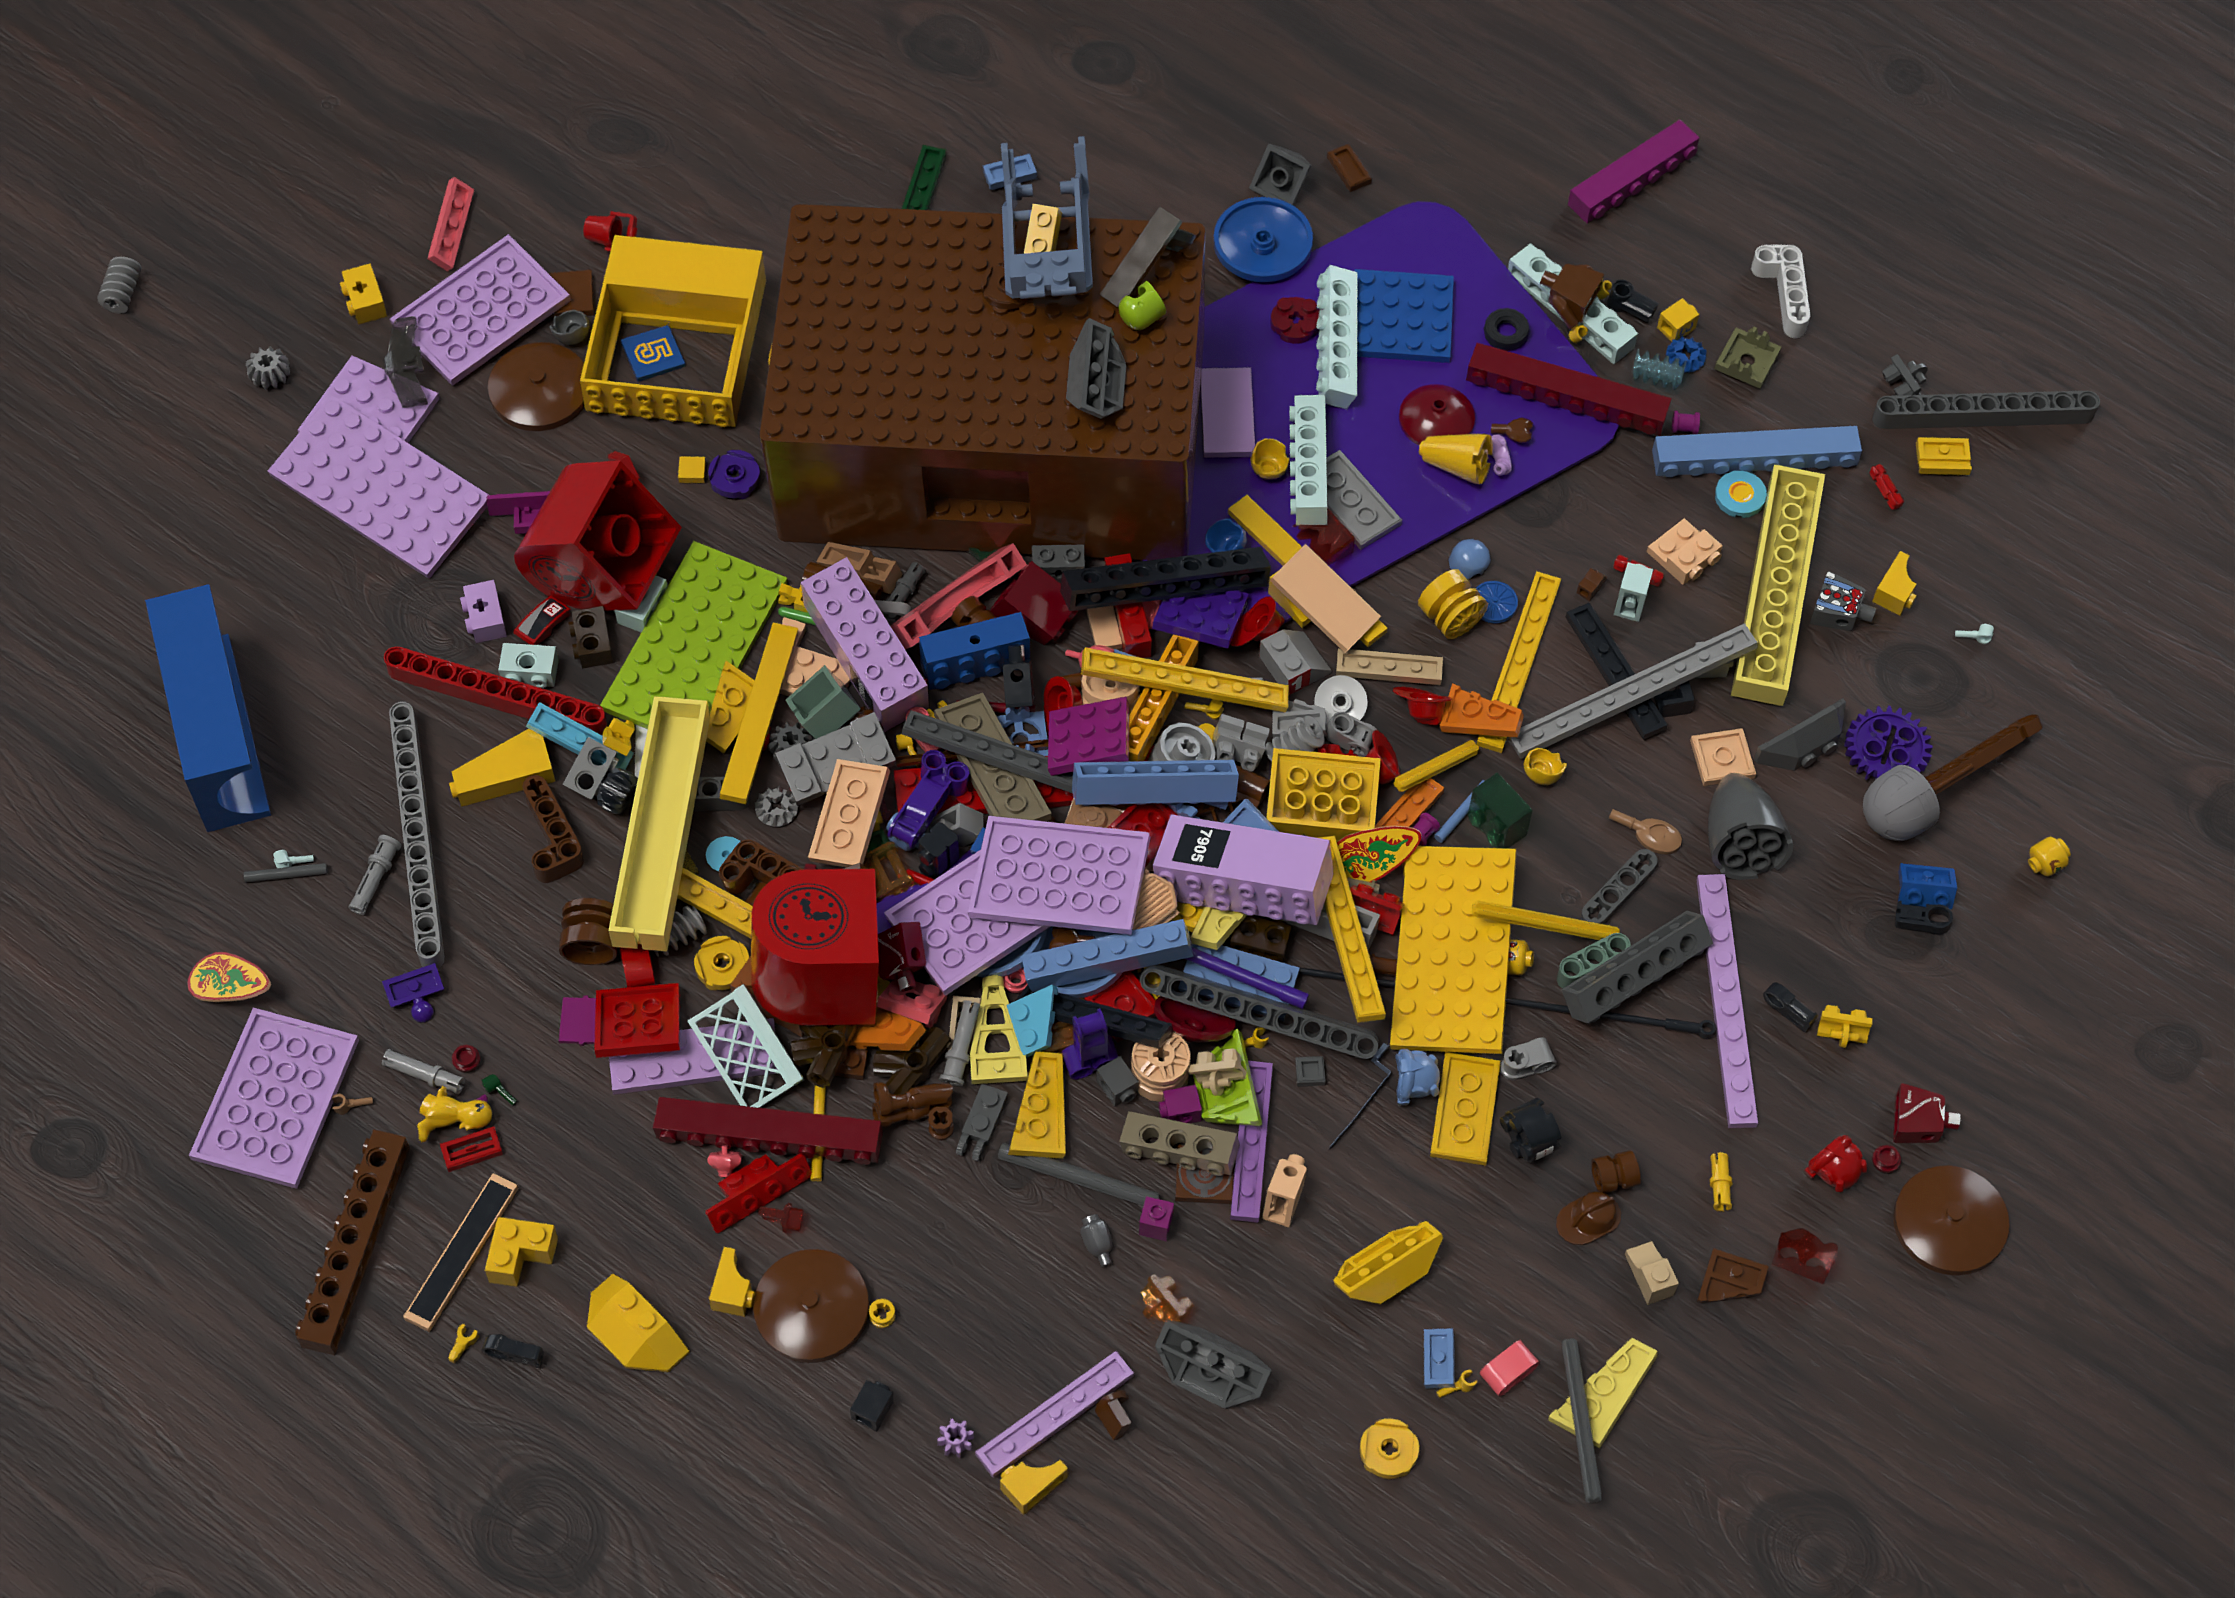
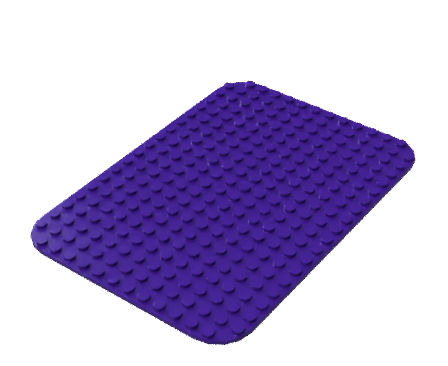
M1413 202L1403 205L1312 251L1306 264L1295 274L1273 282L1254 281L1204 307L1202 369L1251 368L1255 445L1264 438L1275 439L1285 445V453L1290 460L1284 475L1277 479H1263L1254 472L1250 462L1251 457L1204 458L1200 387L1188 555L1212 553L1205 543V534L1209 527L1215 522L1226 518L1238 524L1228 514V508L1248 495L1302 547L1306 544L1350 587H1353L1600 452L1613 440L1619 425L1466 381L1468 365L1476 344L1480 343L1491 346L1485 339L1484 334L1486 319L1493 311L1502 308L1519 311L1528 320L1529 325L1526 342L1521 347L1508 352L1592 376H1598L1463 216L1453 208L1436 202ZM1330 265L1350 271L1362 269L1454 276L1449 363L1357 357L1356 398L1347 409L1325 404L1326 458L1341 450L1402 519V525L1361 550L1328 512L1327 525H1296V515H1291L1290 499H1296V496H1290V480H1295V477H1290V461H1295V458H1290V443H1295V440H1290V424H1295V421H1290V406H1295V395H1319V391L1316 390L1319 379V370L1316 368L1319 358V350L1317 349L1319 332L1309 337V341L1299 344L1288 343L1280 339L1281 336L1276 331L1274 333L1271 328V313L1277 305V301L1283 297H1301L1312 299L1317 304L1319 298L1317 281L1320 274L1324 273ZM1298 317L1291 318L1293 323H1298L1301 320ZM1502 323L1497 327V331L1501 335L1511 336L1516 332V328L1512 324ZM1430 384L1446 385L1462 392L1470 400L1475 411V423L1471 434H1486L1491 437L1493 435H1501L1504 437L1511 458V471L1506 475H1497L1494 472L1496 461L1492 455L1488 454L1487 463L1491 464L1487 477L1482 484H1473L1424 462L1422 456L1419 455L1420 446L1412 442L1404 434L1399 423V411L1404 398L1416 388ZM1521 417L1533 422V427L1530 430L1532 434L1531 440L1526 443H1518L1511 440L1506 434H1491L1492 423L1508 424L1512 420ZM1245 531L1247 543L1244 549L1261 547L1271 565L1270 576L1279 571L1283 566ZM1269 582L1266 587L1238 590L1249 594L1242 616L1260 599L1271 597L1268 594ZM1276 602V610L1285 620L1283 624L1292 620L1293 618Z

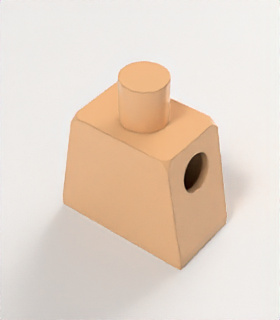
M1291 1154L1288 1160H1279L1267 1190L1262 1219L1288 1228L1290 1227L1307 1168L1304 1166L1305 1160L1301 1156Z

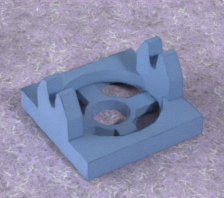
M1028 706L1020 707L1019 709L1011 707L1005 710V715L997 716L1003 729L1010 724H1014L1015 732L1008 737L1011 743H1014L1013 739L1017 735L1026 736L1028 741L1047 739L1044 711L1030 712ZM1022 723L1033 725L1039 734L1030 735L1023 730ZM1030 744L1025 746L1026 750L1048 756V750L1035 751V748Z

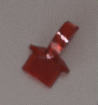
M792 1203L786 1204L783 1210L760 1206L758 1215L762 1216L764 1220L781 1223L783 1233H787V1230L799 1232L804 1210L793 1208Z

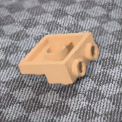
M1684 518L1650 544L1647 548V553L1684 585L1690 579H1697L1705 567L1708 565L1713 566L1719 561L1722 545L1705 529L1699 532Z

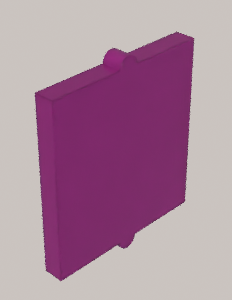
M587 995L583 996V998L563 997L559 1043L579 1044L580 1046L595 1044L596 998H588Z

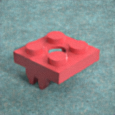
M897 979L892 980L879 996L877 1007L925 1023V1027H933L934 1023L936 1024L941 1007L946 1002L947 995L945 996L935 985H925L915 981L916 988L902 992L900 991ZM914 993L919 996L915 997V999L909 998L906 994Z

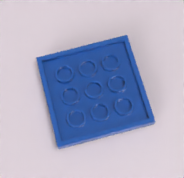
M1354 270V272H1357V357L1450 362L1454 276Z

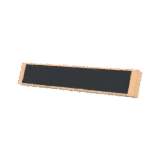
M494 1173L491 1175L403 1316L406 1321L428 1332L431 1331L495 1228L497 1218L503 1215L519 1189L517 1184Z

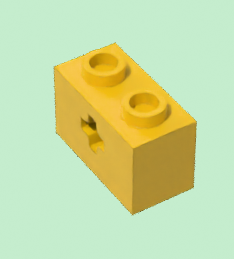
M1032 204L1024 254L1056 251L1062 212L1059 208Z
M371 263L341 271L344 281L340 282L344 297L349 296L350 301H346L350 316L355 315L358 324L387 317Z

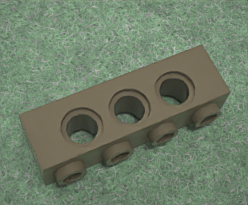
M1128 1111L1119 1141L1123 1153L1131 1158H1150L1154 1162L1164 1165L1168 1164V1162L1178 1163L1184 1169H1203L1216 1176L1232 1174L1240 1146L1237 1133ZM1151 1137L1158 1138L1154 1143H1146ZM1177 1143H1185L1180 1149L1173 1148ZM1205 1148L1212 1149L1209 1154H1200Z

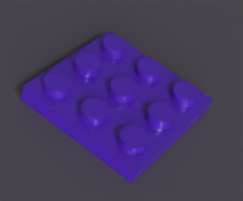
M1234 590L1163 599L1153 620L1152 629L1229 648L1248 602L1249 594Z

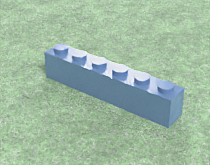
M1234 760L1074 763L1072 793L1075 805L1084 806L1093 804L1115 806L1119 804L1144 805L1147 803L1197 804L1200 802H1236L1239 774Z
M1184 919L1132 930V935L1118 933L1022 955L1025 980L1031 991L1035 992L1050 985L1058 987L1193 957L1189 930Z

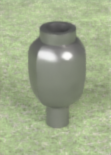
M1098 1214L1082 1219L1083 1226L1080 1229L1083 1242L1087 1250L1092 1255L1098 1257L1101 1267H1107L1112 1264L1109 1252L1112 1249V1238L1108 1226L1103 1220L1099 1219Z

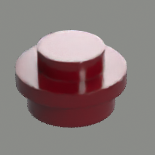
M461 1045L454 1051L452 1063L458 1071L470 1072L479 1065L480 1054L473 1046Z
M1883 1145L1874 1151L1872 1162L1879 1171L1891 1173L1898 1169L1901 1163V1156L1895 1147Z

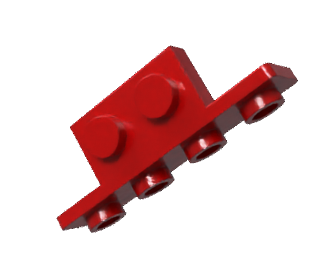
M800 1153L777 1167L765 1154L720 1181L718 1185L727 1198L705 1211L713 1230L716 1233H720L809 1179L812 1171L805 1156Z

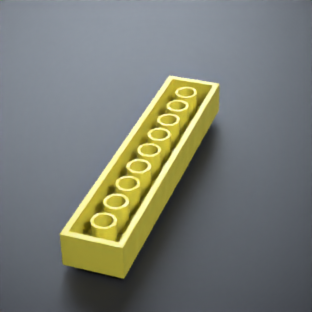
M1774 464L1768 485L1744 623L1757 641L1758 648L1737 658L1731 696L1779 706L1784 704L1789 689L1825 474Z

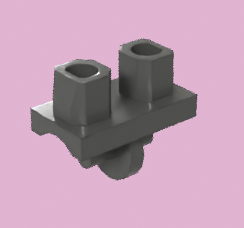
M1898 354L1891 357L1892 364L1886 367L1882 374L1889 385L1899 379L1903 381L1902 385L1894 389L1896 396L1921 395V388L1916 380L1920 384L1927 381L1924 376L1928 371L1927 366L1924 363L1916 365L1912 360L1907 364L1910 368L1908 370Z

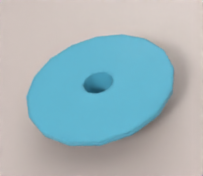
M724 836L712 841L706 851L707 863L711 868L719 872L720 866L740 840Z

